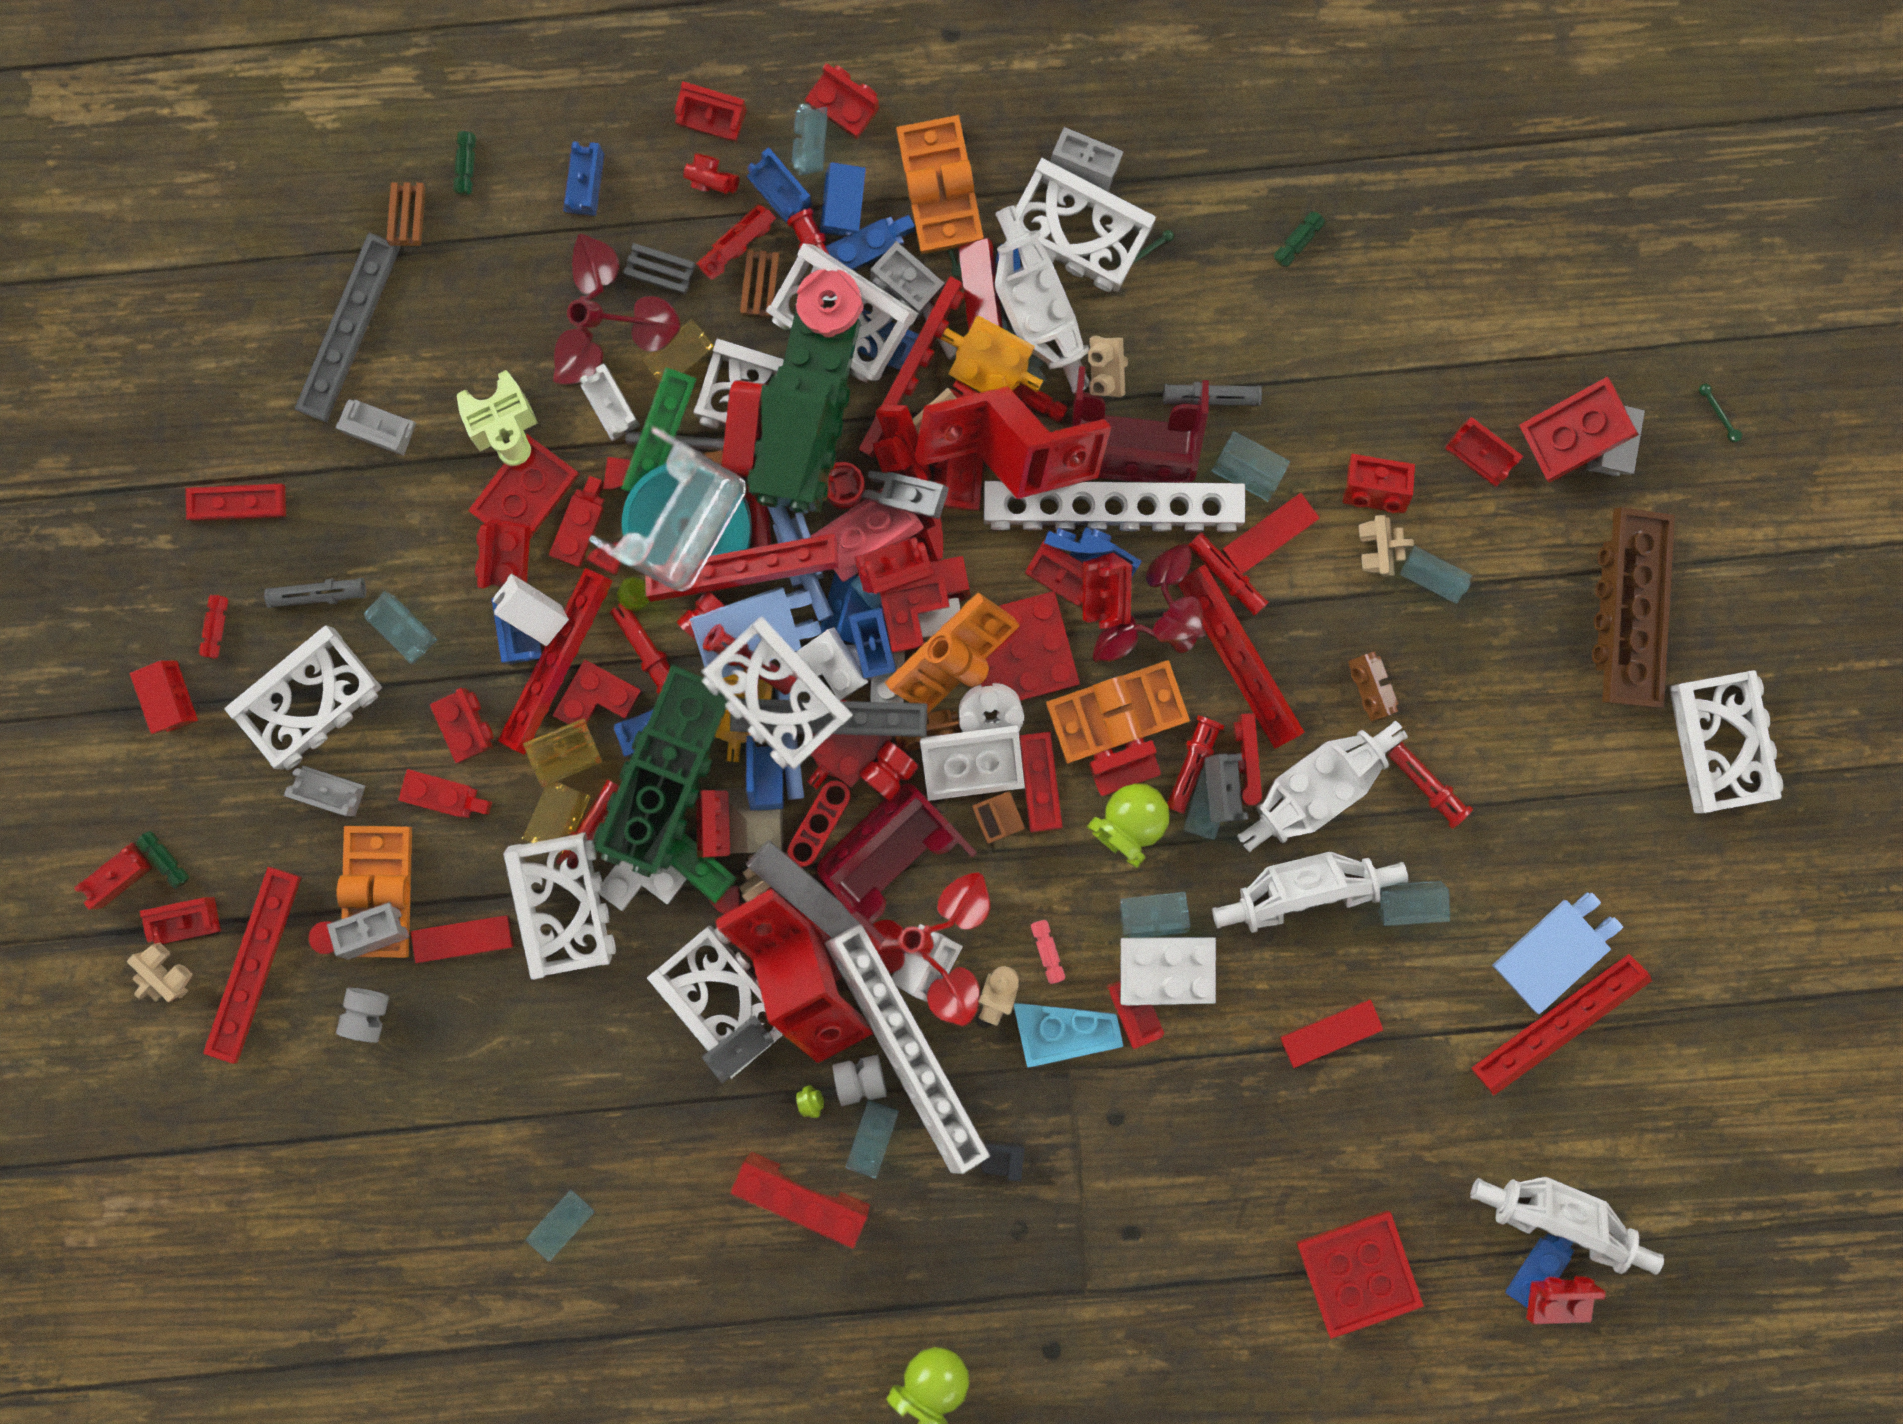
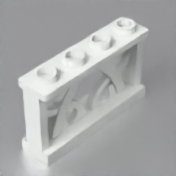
M1041 158L1034 175L1015 208L1025 232L1031 231L1024 226V216L1033 210L1045 211L1046 217L1037 216L1032 222H1038L1041 225V230L1039 231L1041 236L1038 239L1051 261L1054 262L1056 260L1066 265L1065 269L1075 276L1082 277L1085 275L1093 279V283L1097 287L1107 292H1110L1111 289L1116 292L1119 291L1156 219L1150 213ZM1041 182L1048 185L1046 204L1031 202ZM1065 196H1070L1075 200L1074 206L1070 208L1057 207V203L1066 205L1063 201ZM1086 205L1093 208V226L1101 238L1086 243L1069 244L1061 229L1058 215L1070 216L1077 214ZM1103 216H1109L1113 219L1112 224L1106 225L1111 230L1109 233L1100 224V219ZM1131 229H1134L1139 234L1129 253H1127L1118 241L1126 236ZM1051 234L1054 243L1045 238ZM1110 246H1113L1118 251L1121 258L1120 266L1113 271L1103 269L1098 263L1100 258L1103 257L1109 259L1111 263L1112 255L1107 249ZM1090 255V262L1081 256Z
M803 243L797 254V260L766 312L774 316L772 322L785 330H789L794 319V315L789 309V300L794 294H797L798 284L810 263L813 265L811 273L820 269H826L827 271H837L836 269L848 273L855 280L861 291L863 305L869 303L873 306V312L866 314L872 319L870 322L865 319L862 312L858 317L861 326L850 373L864 382H867L868 379L879 380L906 331L914 323L919 313L815 245ZM825 296V297L823 298V300H829V301H833V300H836V299H837L836 296H834L833 298H829L828 296ZM895 318L898 321L885 342L878 331ZM871 335L877 343L878 354L874 360L865 362L858 356V349L863 346L870 353L871 345L866 337Z
M717 339L701 393L693 412L696 418L700 419L699 423L712 429H718L719 425L726 427L727 412H717L712 408V396L720 390H730L735 380H750L747 377V373L750 370H755L759 374V378L755 383L766 384L771 375H777L778 366L783 365L784 359ZM722 361H729L730 382L716 383ZM729 395L724 396L719 402H728Z
M759 617L752 623L747 630L701 671L705 676L702 683L714 695L720 692L728 700L724 705L737 720L743 717L751 725L747 731L759 744H762L764 741L767 742L773 749L770 756L782 768L788 765L791 769H795L840 725L844 724L852 716L849 710L763 617ZM755 634L761 639L750 660L735 654ZM777 659L780 663V669L776 673L768 672L761 668L762 662L770 668L769 661ZM737 661L748 667L747 674L740 670L731 672L738 676L736 685H729L722 678V669L728 662ZM793 673L797 678L790 691V704L794 713L782 714L760 710L757 697L758 676L761 675L765 678L776 680L786 678ZM745 691V700L747 708L736 698L734 694H738ZM805 691L810 695V701L808 703L801 702L806 709L801 711L797 703V695ZM829 713L833 719L813 737L808 721ZM760 722L777 725L773 730V736ZM793 724H801L805 733L804 742L798 749H788L781 741V736L785 732L791 733L793 741L795 740L797 731Z
M325 625L224 709L232 719H235L274 769L283 770L286 768V770H289L303 759L301 754L310 747L315 749L328 739L326 734L335 726L341 728L353 718L351 714L360 706L364 708L374 702L378 697L377 692L382 686L346 645L335 628ZM334 646L349 665L334 668L328 649ZM309 665H313L315 667L313 674L322 671V675L316 678H307L305 669ZM345 672L355 674L359 679L358 690L350 696L345 695L343 688L351 683L344 680L336 682L337 675ZM294 679L305 685L323 683V696L318 715L310 717L285 715L290 707L292 698L288 682ZM275 693H280L283 696V702L280 709L276 712L274 709L278 707L279 703L273 704L271 697ZM335 701L342 703L334 710ZM252 712L269 721L263 734L248 717ZM277 724L282 725L278 733L280 742H282L283 737L287 734H290L293 738L292 744L285 750L276 749L271 742V735ZM300 728H312L302 736Z
M1756 671L1669 686L1694 813H1707L1781 799L1783 780L1781 775L1776 772L1774 759L1777 757V751L1774 742L1769 737L1770 716L1768 711L1763 708L1761 696L1764 693V687L1761 678L1757 677ZM1731 685L1741 688L1744 699L1743 704L1737 705L1734 702L1736 695L1734 694L1727 699L1726 706L1722 705L1721 699L1724 690ZM1717 686L1713 702L1695 699L1693 690ZM1709 713L1713 714L1710 728L1708 730L1701 729L1699 720L1705 718L1709 722ZM1721 718L1736 727L1746 737L1741 752L1731 766L1721 754L1705 750L1704 741L1710 739L1717 732ZM1755 754L1756 761H1751ZM1716 760L1721 765L1724 773L1721 774L1719 767H1716V771L1711 773L1708 765L1709 761ZM1757 771L1761 783L1760 788L1753 793L1742 789L1736 778L1740 775L1743 781L1753 783L1750 780V773ZM1730 784L1733 791L1739 796L1737 798L1716 801L1714 793Z
M586 832L530 844L508 846L504 852L531 980L555 973L608 965L612 954H616L614 937L612 934L607 935L605 923L609 922L608 908L606 903L601 904L599 892L603 891L601 875L599 872H594L592 860H596L595 846L593 840H587ZM562 850H571L578 856L579 865L575 869L569 868L567 865L568 858H566L562 862L560 870L554 868L556 855ZM550 852L547 865L525 862L524 856ZM582 874L584 877L585 887L579 881L576 880ZM542 878H545L546 887L544 892L540 894L535 893L531 888L532 883L537 882L542 886ZM553 882L569 890L581 902L575 917L565 929L553 916L545 913H536L535 906L543 903L550 895ZM590 910L594 925L584 923ZM549 923L557 931L558 936H554L552 929L549 935L542 934L541 926ZM591 934L596 940V949L590 954L579 953L573 948L570 940L574 937L579 945L587 946L583 936ZM563 946L571 957L551 962L546 960L547 956L558 951Z
M707 926L647 977L708 1052L733 1033L730 1028L726 1027L727 1033L724 1036L719 1035L716 1031L718 1023H728L735 1027L736 1030L754 1015L758 1018V1014L765 1011L758 980L748 970L752 967L742 953L738 952L735 955L727 945L731 941L719 932L717 928L714 930L712 926ZM704 945L714 947L718 953V960L712 963L708 961L706 954L703 959L705 970L699 971L695 962L697 950ZM687 956L692 972L671 980L666 973ZM727 961L737 973L722 970ZM705 981L724 982L738 986L740 994L738 1021L727 1015H715L706 1020L700 1015L708 1001V989ZM693 983H698L701 991V999L697 1002H693L688 998L689 991L694 990L697 992ZM751 990L762 1001L761 1003L752 1005ZM775 1027L769 1032L774 1042L783 1035ZM760 1052L757 1056H755L752 1060H750L747 1064H745L742 1068H740L737 1072L730 1076V1078L732 1079L735 1075H737L743 1068H745L762 1052Z

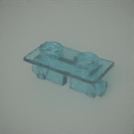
M800 104L798 110L795 111L794 133L802 135V139L795 138L793 141L791 163L794 164L795 170L800 171L799 175L801 176L823 171L827 107L811 110L810 105Z
M1416 546L1412 548L1399 574L1458 604L1462 594L1467 592L1471 584L1469 580L1472 576Z

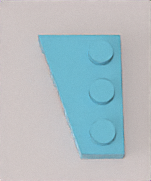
M1014 1003L1027 1068L1123 1047L1115 1013Z

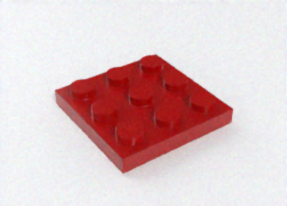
M1055 591L999 606L1013 616L1020 626L985 659L989 670L987 677L980 684L982 687L992 686V683L1006 685L1014 690L1019 696L1020 701L1080 685Z
M1389 1210L1296 1242L1330 1339L1424 1307Z

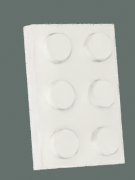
M1017 725L920 738L928 801L1025 788Z
M1121 938V1004L1216 1003V938Z

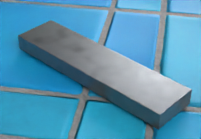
M769 839L746 863L748 868L830 937L834 938L851 927L861 925L836 896Z

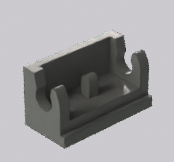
M1242 753L1234 755L1218 754L1205 758L1211 823L1248 819L1247 812L1243 813L1238 769V761H1242Z
M754 1015L702 1056V1059L720 1082L723 1083L774 1041Z

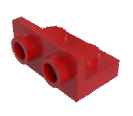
M826 63L822 68L823 75L805 98V104L855 139H858L879 110L877 94L865 84L859 86L850 80V74L840 66L836 65L833 68Z
M977 452L931 463L932 467H934L932 482L943 484L949 488L943 508L971 512L979 511L983 459Z
M1351 453L1348 461L1347 485L1342 502L1359 508L1367 507L1385 510L1389 513H1406L1413 497L1415 464Z
M493 519L481 525L476 537V542L479 546V559L475 565L478 588L485 589L490 585L502 587L510 574L527 583L531 525Z
M462 687L456 689V693L430 704L451 755L457 764L492 749L493 745L490 740L494 739L488 722H482L478 714L481 705L476 694L473 691L469 693L468 689Z
M702 790L699 792V797L695 804L697 857L729 856L728 791Z
M1577 1276L1574 1280L1547 1277L1545 1281H1531L1526 1319L1532 1324L1591 1322L1594 1299H1605L1606 1291L1597 1286L1593 1279L1584 1276Z

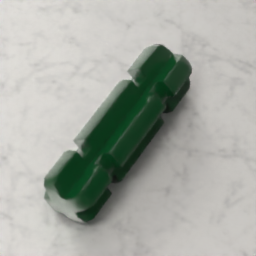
M459 131L457 134L459 148L456 149L454 170L457 178H454L453 190L459 195H470L473 184L470 178H473L475 152L472 149L476 146V136L470 131Z
M1310 212L1303 220L1305 224H1300L1284 242L1285 247L1281 246L1276 251L1273 258L1279 265L1289 267L1295 260L1294 255H1299L1315 236L1314 232H1319L1325 225V219L1318 212Z
M152 831L142 834L137 840V845L143 852H148L147 857L163 876H168L166 880L173 888L177 889L188 881L189 875L182 867L178 868L177 865L179 863L163 844H158L159 839Z

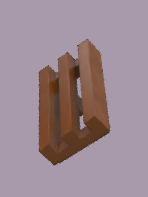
M391 183L386 238L389 246H421L425 186L423 183H417L416 186H412L411 183H404V186H399L398 183ZM400 195H403L400 237L397 238ZM411 195H416L412 238H408Z
M747 249L740 309L741 315L773 318L766 310L772 304L776 295L779 253L754 252V250ZM754 260H759L754 308L751 309L749 308L753 265ZM766 261H772L766 310H760Z

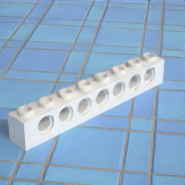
M985 481L984 524H991L992 530H1009L1010 525H1023L1024 530H1042V525H1055V530L1060 528L1070 531L1075 530V525H1088V528L1092 531L1093 529L1105 531L1107 526H1120L1121 531H1138L1139 526H1152V531L1165 532L1171 531L1172 526H1185V531L1201 532L1204 531V526L1217 527L1218 532H1235L1236 527H1241L1245 523V484L1081 482L1020 498L1026 506L1025 511L1021 514H1013L1009 511L1007 504L1011 500L1016 499V497L1002 481ZM1051 499L1057 503L1058 510L1051 515L1045 514L1040 509V503L1043 500ZM1079 499L1087 501L1090 505V511L1085 515L1077 514L1072 508L1074 501ZM1109 500H1117L1122 505V512L1118 515L1109 514L1105 509V503ZM1142 500L1150 501L1154 505V513L1151 515L1141 514L1138 511L1137 503ZM1175 500L1182 501L1186 505V514L1182 516L1173 514L1170 510V503ZM1203 502H1215L1219 508L1218 514L1215 516L1205 514L1202 509Z
M863 926L851 927L825 942V946L950 1172L963 1174L990 1157Z

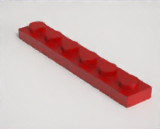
M951 276L949 277L883 404L901 405L906 395L909 397L913 395L919 383V379L916 376L921 366L927 368L935 351L931 349L936 338L941 340L944 331L949 327L950 322L946 321L950 311L952 309L957 311L963 301L965 293L961 292L963 289L962 282ZM877 415L859 447L861 453L871 458L875 455L872 443L886 439Z
M833 533L645 568L646 597L650 602L837 569L839 568L837 539Z
M1203 565L1186 575L1181 582L1177 583L1185 597L1193 596L1200 601L1202 605L1203 628L1253 713H1255L1273 747L1276 749L1305 733L1207 566Z
M585 568L564 609L569 620L552 641L545 646L498 739L500 743L523 755L526 754L544 716L549 710V706L564 681V677L573 659L579 651L583 639L592 626L593 620L608 594V590L613 582L612 580Z
M267 867L203 1054L232 1064L238 1063L301 882V876L274 867Z
M1630 954L1626 955L1471 1068L1473 1073L1494 1096L1652 982L1650 974Z

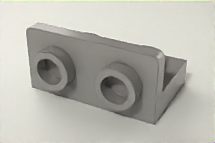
M897 241L871 268L870 272L871 283L919 313L916 318L917 320L922 316L926 306L945 285L942 280Z

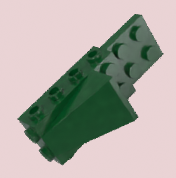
M795 310L783 365L778 366L777 375L772 376L770 386L762 385L761 389L763 434L762 438H758L754 451L755 457H757L755 468L749 471L747 478L749 492L755 497L758 504L776 508L777 505L786 506L790 510L799 513H808V511L821 512L822 503L826 501L828 495L829 473L835 465L837 439H840L842 435L844 408H847L850 400V389L847 386V381L861 324L859 318L846 331L833 337H824L822 334L815 333L807 328L800 319L797 310Z
M671 665L647 726H644L643 731L639 730L633 740L631 749H634V753L630 762L626 761L619 775V779L622 782L618 792H613L608 801L606 810L609 811L606 821L605 823L601 822L596 830L594 841L597 843L594 850L603 853L601 859L616 865H620L621 861L634 865L632 868L633 872L648 878L651 877L652 873L661 874L663 869H669L675 852L671 851L675 838L679 840L682 838L688 823L683 818L688 807L694 808L703 784L699 782L700 777L706 778L713 760L708 758L710 748L727 709L724 705L728 700L720 692L714 695L702 683L703 677Z

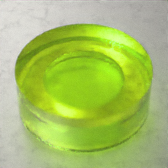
M634 577L625 579L617 591L619 602L629 610L639 611L644 609L649 602L646 597V582Z

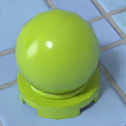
M1134 783L1121 788L1111 796L1105 807V819L1101 820L1094 817L1086 828L1093 831L1092 834L1116 854L1119 850L1128 858L1127 863L1138 868L1146 858L1141 852V847L1153 845L1163 837L1169 824L1168 805L1158 790L1147 784Z
M933 1347L923 1350L909 1362L904 1373L905 1386L893 1385L886 1399L902 1416L908 1411L919 1419L920 1422L918 1424H948L943 1414L954 1411L964 1401L969 1387L968 1370L963 1360L949 1349Z

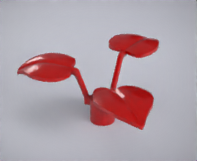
M979 872L970 873L958 878L947 886L940 895L937 910L942 917L949 919L948 922L934 926L926 925L923 930L913 926L904 930L895 921L880 920L873 923V925L886 939L882 944L865 929L889 974L895 973L902 968L905 961L903 951H906L914 956L922 957L942 975L943 978L936 979L928 989V1006L936 1017L960 1026L968 1025L975 1016L979 1006L980 987L976 977L966 968H955L948 975L947 971L931 957L930 953L934 947L931 933L950 928L954 923L964 930L974 929L984 923L990 911V897L984 876Z

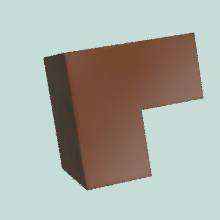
M1010 791L972 806L987 844L1025 829Z

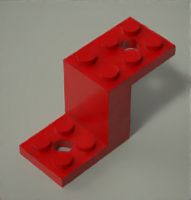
M1007 386L924 406L915 459L923 466L977 452L1016 499L1098 478L1111 426L1105 419L1049 432Z
M772 888L715 920L718 931L753 960L768 1023L817 1063L874 1034L867 1020L838 995L822 934Z

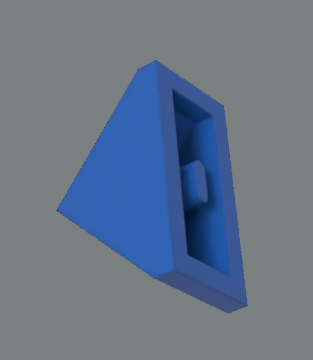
M878 608L849 615L863 677L869 678L895 672L894 653H892L882 609Z

